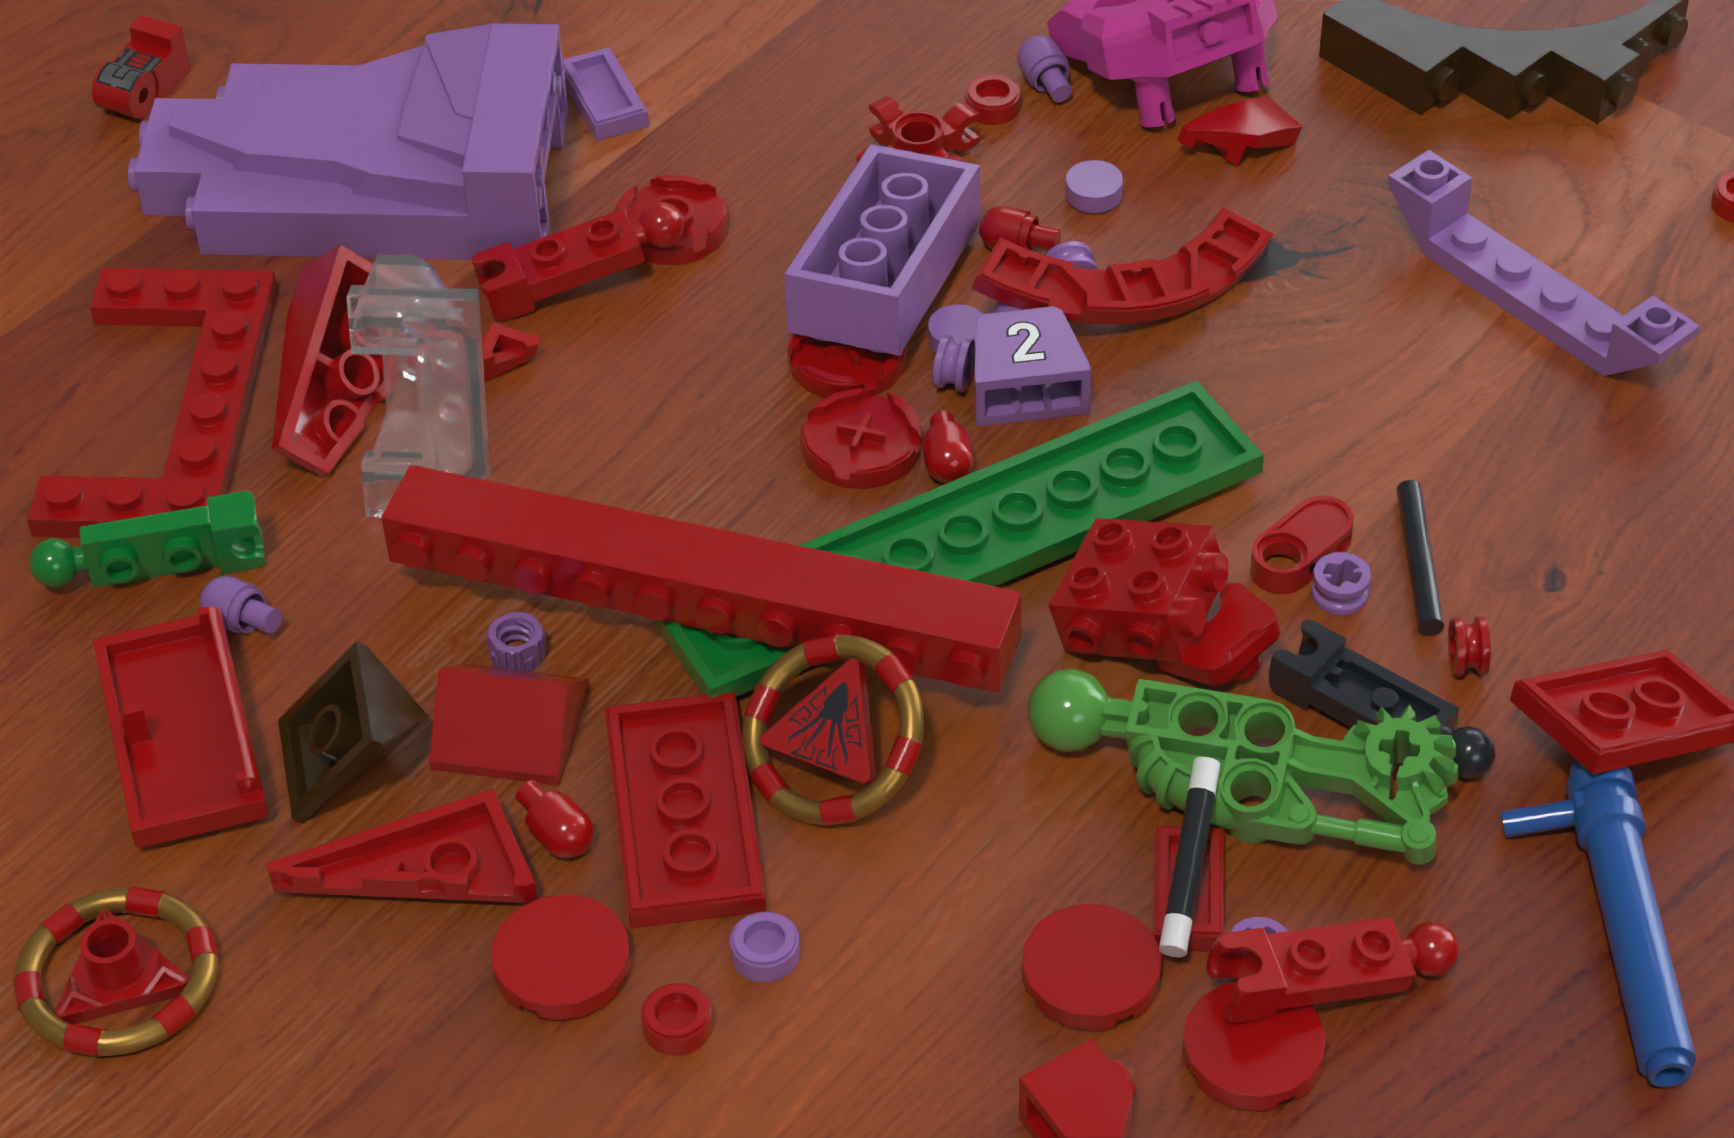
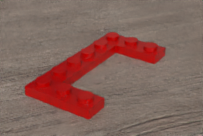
M101 268L90 305L94 325L202 327L162 478L40 475L27 518L32 537L80 538L79 527L208 506V497L228 494L278 287L275 271Z

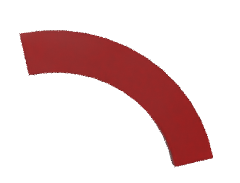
M1222 207L1214 220L1199 235L1182 245L1179 252L1158 261L1151 258L1131 263L1108 264L1106 270L1073 267V261L1042 255L1000 237L976 275L971 289L998 302L1022 310L1054 306L1062 309L1067 321L1087 324L1149 322L1179 315L1221 296L1252 269L1267 248L1274 234Z

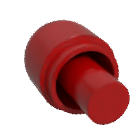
M996 206L988 210L980 221V237L990 249L994 248L1000 237L1031 251L1034 248L1050 251L1054 246L1060 244L1061 230L1040 226L1038 216L1031 215V212L1009 206Z
M938 411L934 413L930 418L931 427L926 431L922 441L924 462L932 478L947 484L969 475L974 464L973 449L968 432L955 422L954 416L950 412Z
M534 780L525 782L518 789L515 798L528 811L525 822L529 827V832L550 854L561 859H572L580 856L589 848L594 836L593 823L588 814L569 795L562 794L557 790L546 792Z

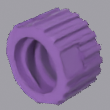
M510 612L493 620L492 624H490L487 631V644L493 666L531 672L534 671V668L541 666L540 663L545 660V655L547 654L545 631L534 615L526 612ZM512 640L527 642L519 646L506 645L507 642Z

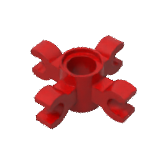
M889 96L869 105V111L880 121V123L869 128L870 134L879 144H888L889 146L887 147L965 162L959 155H949L948 153L955 149L960 152L968 151L980 142V137L967 127L980 120V114L967 103L953 106L944 115L942 120L935 114L926 111H911L904 114L899 104ZM867 149L863 150L856 156L857 163L860 161V159L862 158Z

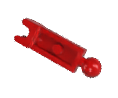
M659 202L647 207L639 217V221L630 224L624 209L555 234L541 237L516 248H512L510 242L500 244L476 253L471 260L481 291L487 296L494 320L496 322H504L534 311V302L645 262L641 245L648 243L657 248L672 246L684 233V218L674 205Z
M1392 917L1266 934L1264 928L1228 932L1221 935L1210 949L1206 971L1210 977L1215 979L1234 978L1238 980L1234 989L1233 1002L1226 1006L1223 1013L1227 1021L1238 1023L1272 1018L1277 1009L1409 991L1416 977V972L1424 976H1440L1447 973L1457 963L1460 948L1458 938L1453 931L1439 922L1426 921L1416 925L1407 934L1406 939H1401Z

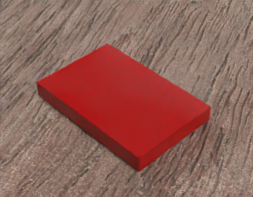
M1668 649L1520 679L1514 682L1509 700L1592 774L1734 743V704Z

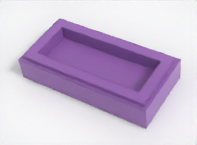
M610 47L563 59L566 89L596 141L649 127L648 112Z

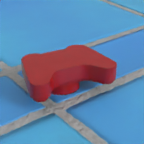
M1229 583L1219 593L1221 600L1220 611L1205 624L1201 635L1195 637L1183 662L1157 660L1159 668L1167 673L1211 686H1221L1228 682L1244 680L1258 671L1263 660L1262 653L1280 635L1281 629L1275 611L1241 583Z

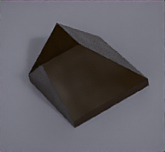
M356 641L278 719L293 820L301 823L308 820L388 756L428 717L425 711L365 644Z

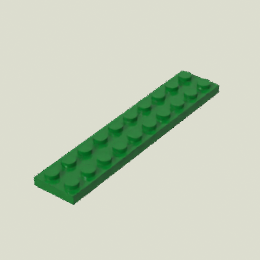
M1196 380L798 546L995 587L1077 552L1095 518L1147 522L1262 473L1264 454ZM653 620V624L702 694L709 695L711 699L723 693L735 691L737 697L754 690L756 684L759 683L766 671L781 656L793 649L775 647L765 642L728 634H715L704 629L670 621Z

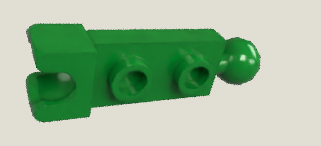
M249 491L211 496L207 499L208 506L79 527L81 546L73 547L67 541L55 538H48L38 543L30 554V572L35 580L44 586L59 588L71 582L79 571L88 570L92 588L214 567H220L221 574L261 568L265 565L266 561L261 527L257 522L254 494Z

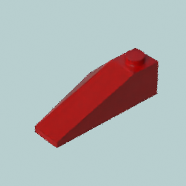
M341 244L302 267L286 317L272 450L321 477L328 475L365 427L364 421L377 404L385 400L393 390L395 380L405 367L413 363L414 357L429 329L436 301Z

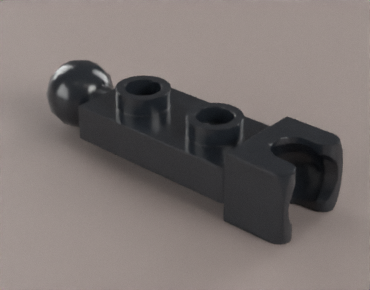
M1306 620L1301 624L1303 637L1298 655L1286 649H1278L1274 652L1269 668L1270 688L1273 693L1307 711L1313 706L1342 723L1353 727L1357 724L1358 720L1376 725V713H1378L1381 706L1390 714L1392 719L1401 718L1402 712L1410 704L1415 711L1416 722L1419 723L1436 715L1437 720L1441 724V735H1452V739H1454L1456 744V757L1453 760L1458 764L1459 777L1476 778L1490 770L1496 758L1492 738L1481 728L1465 726L1455 730L1459 707L1357 652L1345 648L1346 638L1315 621Z

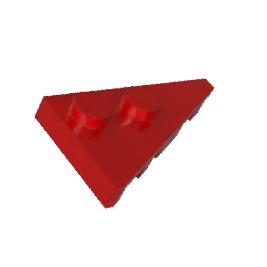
M494 789L266 863L274 892L519 903H529L538 899L535 881Z

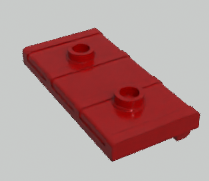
M217 607L197 609L198 615L93 639L134 845L138 848L243 824L268 816V809L221 610Z

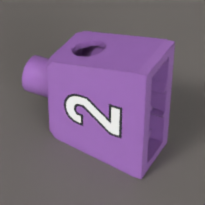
M997 302L994 309L995 313L982 314L976 319L974 376L976 426L1090 414V363L1062 309L1051 306L1022 310Z

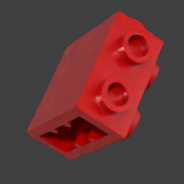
M1095 518L1048 604L1064 651L1069 653L1183 662L1195 637L1200 636L1204 630L1206 615L1217 593L1223 591L1227 584L1229 574L1228 560L1225 554L1220 552L1213 526Z

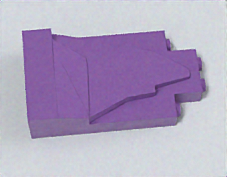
M491 23L427 34L423 46L359 66L232 63L226 86L218 87L216 99L155 98L149 120L142 121L140 125V151L138 158L132 157L129 162L128 182L130 190L138 192L143 215L185 216L187 229L196 232L200 255L320 257L341 244L363 258L471 260L476 253L506 242H510L512 248L530 243L548 234L549 214L544 180L550 148L563 147L568 117L559 24Z

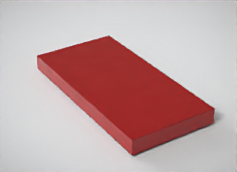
M735 691L723 693L712 699L709 695L604 707L630 929L767 912Z

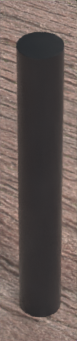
M1406 480L1397 486L1396 491L1418 630L1425 636H1434L1443 631L1444 622L1422 488L1419 482Z

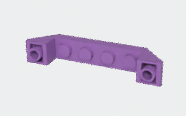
M1427 150L1389 175L1388 185L1425 257L1602 376L1658 364L1699 335L1700 325L1655 296H1651L1623 316L1468 214L1472 177L1431 150Z

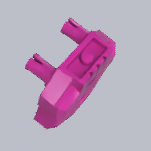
M1069 0L1047 21L1050 38L1058 44L1065 56L1087 62L1088 70L1109 80L1129 79L1134 81L1140 114L1139 123L1144 127L1164 126L1162 116L1165 117V122L1167 123L1175 120L1168 77L1231 55L1235 77L1234 86L1237 91L1259 90L1257 81H1260V87L1263 88L1270 84L1263 43L1266 41L1269 29L1277 20L1274 0Z

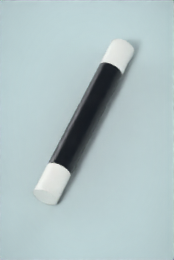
M1197 757L1193 760L1159 945L1161 953L1172 957L1186 956L1221 765L1217 760L1209 757Z

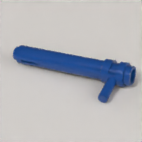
M1576 761L1569 771L1570 777L1566 783L1568 800L1501 811L1505 837L1509 838L1575 826L1579 845L1588 851L1639 1071L1649 1078V1082L1652 1085L1666 1088L1674 1087L1686 1082L1691 1077L1692 1068L1696 1063V1055L1642 842L1646 828L1641 806L1636 801L1637 790L1633 774L1627 767L1592 774L1579 761Z

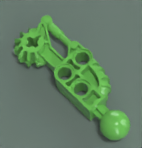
M1079 669L1056 670L1040 679L1031 693L1028 702V720L1033 732L1046 746L1060 752L1083 751L1100 741L1102 736L1126 739L1130 763L1138 769L1136 773L1138 787L1144 793L1155 794L1157 804L1168 810L1176 806L1184 811L1193 760L1197 757H1209L1217 760L1221 765L1210 825L1226 828L1236 840L1247 844L1262 843L1267 840L1306 844L1312 841L1316 835L1355 841V845L1401 852L1410 863L1416 865L1430 862L1436 854V830L1433 824L1430 823V815L1448 803L1446 787L1454 786L1458 779V764L1453 760L1456 757V744L1454 739H1452V735H1441V724L1437 720L1436 715L1419 723L1416 722L1415 711L1410 704L1402 712L1401 718L1393 719L1381 706L1378 713H1376V725L1358 720L1357 724L1348 731L1343 741L1312 736L1296 729L1291 712L1281 703L1272 700L1138 679L1133 701L1112 698L1108 696L1106 689L1094 675ZM1197 727L1212 729L1210 733L1203 736L1187 734L1190 730ZM1262 738H1273L1279 741L1277 744L1269 747H1259L1253 744ZM1397 763H1403V766H1399L1397 793L1395 799H1393V772L1396 769ZM1307 787L1353 795L1387 822L1359 818L1356 821L1316 814L1314 805L1301 788ZM1249 796H1259L1266 799L1257 806H1244L1238 803L1243 798Z

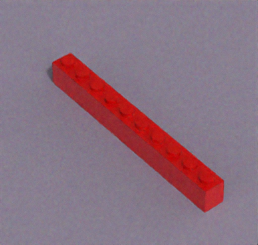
M416 465L409 466L381 517L389 561L411 568H423L460 576L470 581H483L516 588L530 594H543L576 601L590 607L613 609L640 615L651 620L670 621L704 629L715 634H728L765 642L775 647L794 648L807 640L834 634L858 636L874 641L890 650L893 654H896L910 674L954 683L964 688H978L1000 693L1021 639V592Z

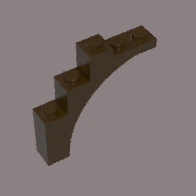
M1341 0L1323 12L1319 57L1419 115H1423L1439 102L1448 100L1458 90L1508 120L1527 106L1537 104L1544 95H1547L1599 124L1617 109L1622 110L1631 103L1638 89L1636 74L1644 71L1649 63L1665 50L1675 48L1682 41L1688 29L1686 13L1689 0H1651L1640 9L1616 18L1587 25L1546 30H1497L1470 27L1418 15L1383 0Z

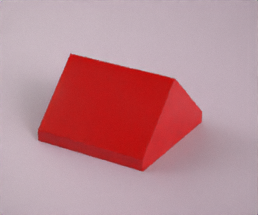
M466 663L439 668L429 757L430 770L524 782L534 780L539 784L559 786L588 694L589 679Z

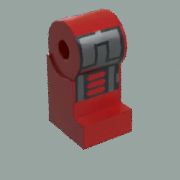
M139 15L129 26L131 40L113 61H106L100 66L96 72L92 87L93 101L96 106L105 110L116 111L135 119H142L152 110L155 98H165L191 70L182 27Z

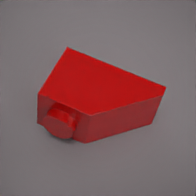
M1091 1039L1019 1077V1120L1033 1138H1130L1133 1099L1136 1097V1088L1126 1067L1117 1059L1110 1061L1096 1042Z

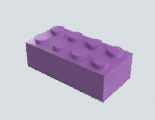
M870 144L784 274L787 332L813 337L819 341H832L869 349L877 353H889L900 356L980 224V165Z

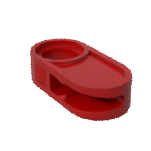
M1319 495L1301 501L1260 534L1253 542L1250 575L1253 582L1260 589L1281 595L1294 593L1305 587L1313 580V570L1318 560L1333 552H1346L1351 546L1354 521L1351 508L1344 501L1333 496ZM1280 554L1293 558L1297 564L1291 568L1278 569L1268 565L1264 560L1272 555Z

